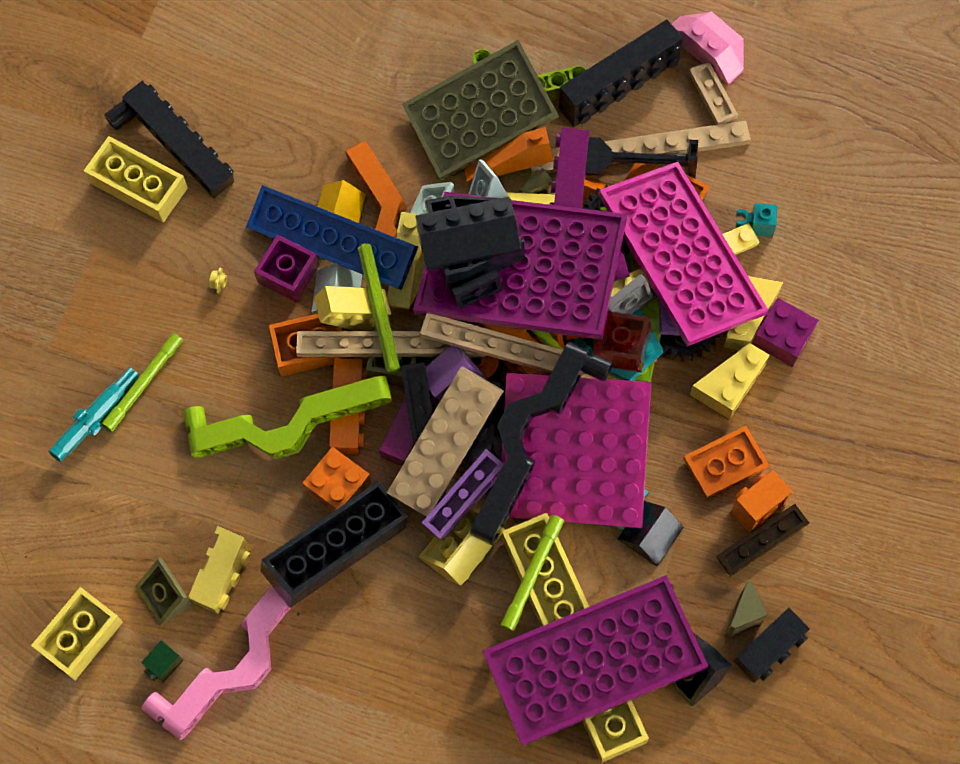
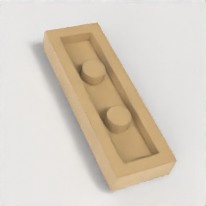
M710 62L689 69V75L715 124H726L736 120L738 114Z

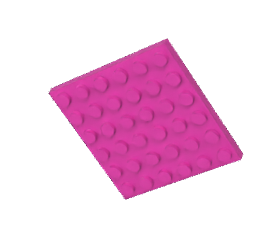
M506 373L504 411L508 403L541 393L550 375ZM581 377L564 411L560 415L552 411L534 417L522 441L527 456L536 460V463L509 517L533 519L547 513L549 518L551 515H556L562 518L564 522L642 528L651 382L606 379L605 382H602L596 378ZM502 442L501 462L504 464L507 455Z

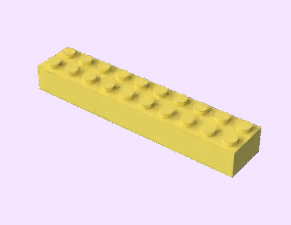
M547 513L502 531V540L521 582L542 539V533L549 520ZM558 536L550 548L528 597L540 626L589 607ZM632 700L582 721L601 763L642 746L649 740Z

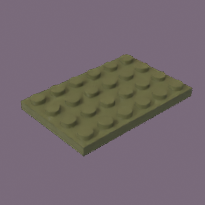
M519 40L402 103L441 181L481 160L517 136L536 130L559 117Z

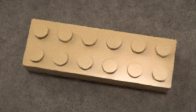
M460 367L387 493L427 517L438 504L504 390L465 367Z

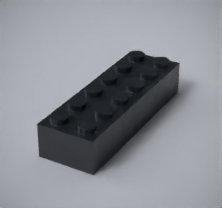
M666 19L560 86L558 109L573 127L585 124L594 114L604 112L613 102L621 101L627 93L640 89L649 79L653 80L665 69L673 68L677 65L683 37Z
M378 481L261 560L260 572L288 607L291 608L404 530L409 516Z

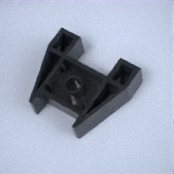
M463 196L435 198L425 201L426 213L500 198ZM524 238L520 239L521 252L443 267L442 274L447 292L452 291V288L457 287L459 284L473 280L484 273L496 270L498 273L524 259Z

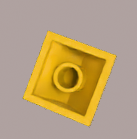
M341 180L323 186L317 207L360 223L367 195Z

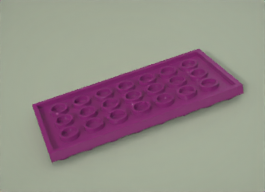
M667 575L483 650V655L521 746L708 668L705 657Z

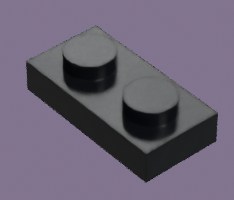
M496 270L484 273L473 280L452 288L454 301L458 309H462L502 291L500 278Z

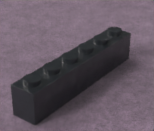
M142 80L122 96L124 106L213 198H216L234 182L233 169L228 163H222L218 159L219 156L212 147H206L200 134L196 131L192 132L188 128L187 121L181 115L177 117L170 103L166 100L162 101L158 97L157 90L151 84L147 85Z

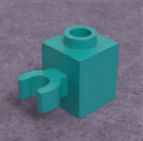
M754 203L752 213L745 209L737 210L736 216L745 219L743 221H736L737 228L749 223L756 236L773 237L777 226V205Z

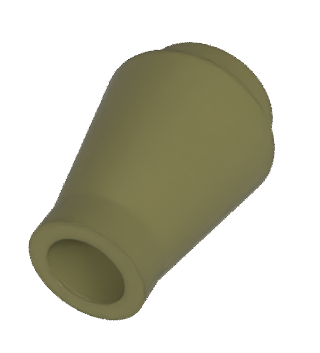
M544 169L536 170L518 189L520 193L537 194L549 189L552 180Z

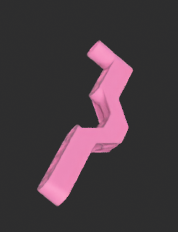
M271 586L242 622L241 627L248 632L250 651L234 670L212 672L209 668H205L174 705L157 692H154L144 702L142 710L156 722L164 719L162 727L178 740H182L220 694L256 689L271 671L268 635L290 610L276 590Z

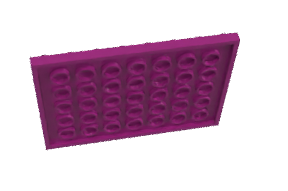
M444 192V195H443V197H445V196L484 197V196H476V195H468V194H460V193H452V192ZM512 200L519 239L524 238L525 258L498 272L502 291L462 309H458L452 291L447 292L442 268L427 271L426 265L424 266L413 308L414 314L426 316V313L454 320L602 340L627 222V214Z

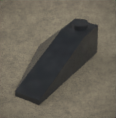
M695 633L693 634L705 657L708 668L671 683L673 688L690 706H694L716 687L732 666L713 646Z

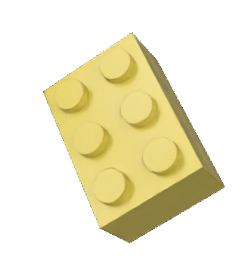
M80 587L31 646L72 679L76 680L122 625L123 621Z

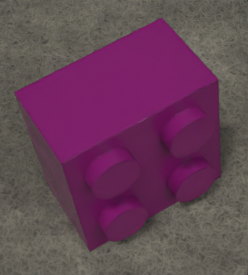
M277 235L254 270L257 283L297 302L318 269L319 261L316 253Z
M777 298L757 331L752 345L793 367L819 320Z

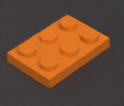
M746 425L683 457L684 462L706 499L768 469L770 466Z

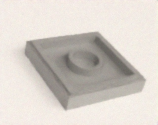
M642 274L611 297L608 313L616 325H619L653 298L649 284Z

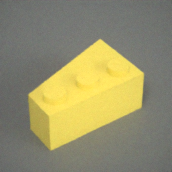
M217 526L215 533L219 535L214 548H208L206 555L209 558L204 568L199 570L188 597L193 604L215 614H219L220 610H224L230 598L228 594L231 588H235L240 579L239 572L242 566L248 564L251 557L250 548L244 537Z

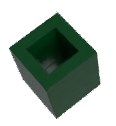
M161 640L141 663L146 667L144 670L146 675L153 681L159 678L164 683L183 662V659Z

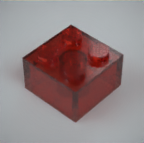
M608 311L602 340L596 339L593 356L597 354L613 362L612 368L642 373L651 334L650 317Z

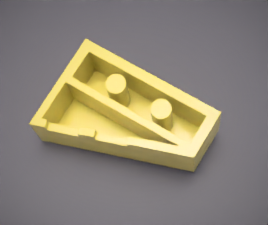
M748 276L770 311L783 282ZM767 314L727 330L724 348L741 350L747 344L752 343Z
M325 286L314 296L321 323L352 331H372L376 328L367 288ZM382 289L387 314L390 316L391 311L385 289Z
M751 343L747 344L692 386L690 396L730 420L765 367L770 355Z

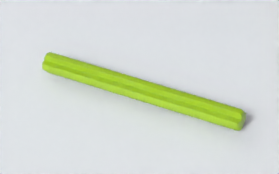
M364 243L358 247L386 371L394 373L400 369L372 246Z

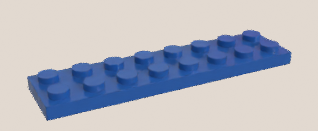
M264 185L261 186L246 225L247 228L274 239L279 235L316 253L318 257L362 275L364 273L358 247L364 243L370 244L380 282L400 290L404 286L418 249L416 245Z

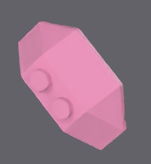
M713 12L680 16L672 23L673 27L683 37L682 47L702 64L710 62L717 77L724 83L729 85L743 72V38Z

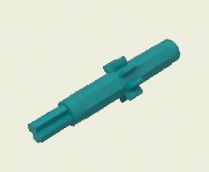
M129 367L86 410L79 409L72 416L74 423L48 451L50 455L57 461L62 462L88 434L95 436L102 428L99 422L125 395V391L138 379V373Z

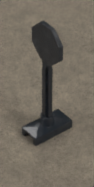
M589 137L585 175H599L612 162L669 165L678 162L681 167H685L687 175L696 179L698 140H689L687 153L672 155L612 152V149L601 138Z

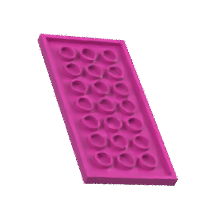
M678 162L599 190L598 196L608 212L627 214L623 239L686 346L745 324L768 313L767 306Z

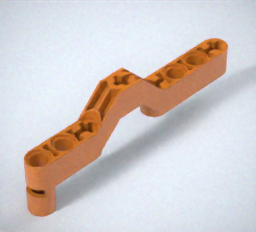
M362 141L345 150V155L358 177L363 179L362 183L370 196H374L375 199L373 200L381 211L375 230L396 238V224L399 214L407 210L406 204L367 142Z

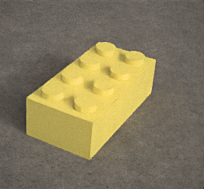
M108 136L84 169L90 184L162 223L165 222L188 189L183 175Z

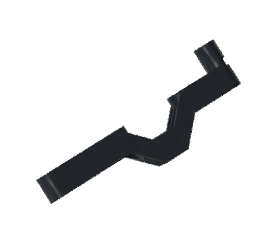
M568 342L542 392L508 403L497 425L507 459L471 527L470 535L491 546L498 539L536 463V460L527 456L522 441L532 419L552 411L560 415L564 411L583 372L605 382L612 370L613 362L597 354L590 357L588 350Z

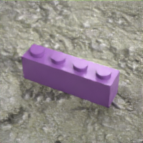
M485 449L422 523L439 539L445 540L494 484L504 464Z

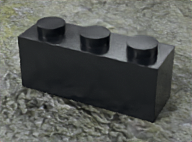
M788 608L752 641L733 662L754 683L759 678L764 681L773 673L771 667L776 662L781 665L791 655L788 651L794 645L799 648L808 639L806 634L810 628Z

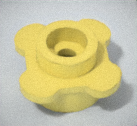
M219 268L218 271L213 270L209 280V287L216 289V293L220 294L221 288H225L227 283V275L223 273V268Z

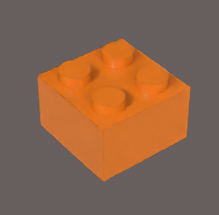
M332 447L302 484L308 494L333 512L366 490L372 481L368 472Z
M774 470L767 475L765 472L760 474L753 481L755 484L750 489L747 487L743 488L737 493L736 499L733 501L734 506L730 513L749 534L784 507L793 492Z

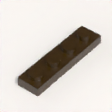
M793 504L719 553L716 558L731 577L808 526L809 521L797 505Z

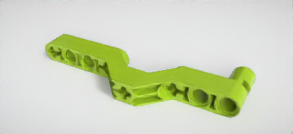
M377 376L300 399V407L287 426L266 432L254 425L253 418L250 415H241L207 425L204 407L202 406L186 408L183 414L186 430L190 431L187 436L192 457H205L251 444L271 457L279 459L299 453L317 424L386 405L392 401L387 377Z

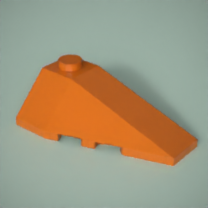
M544 127L517 136L481 160L488 165L496 176H501L553 162L554 158L547 130ZM478 161L464 168L468 184H471Z

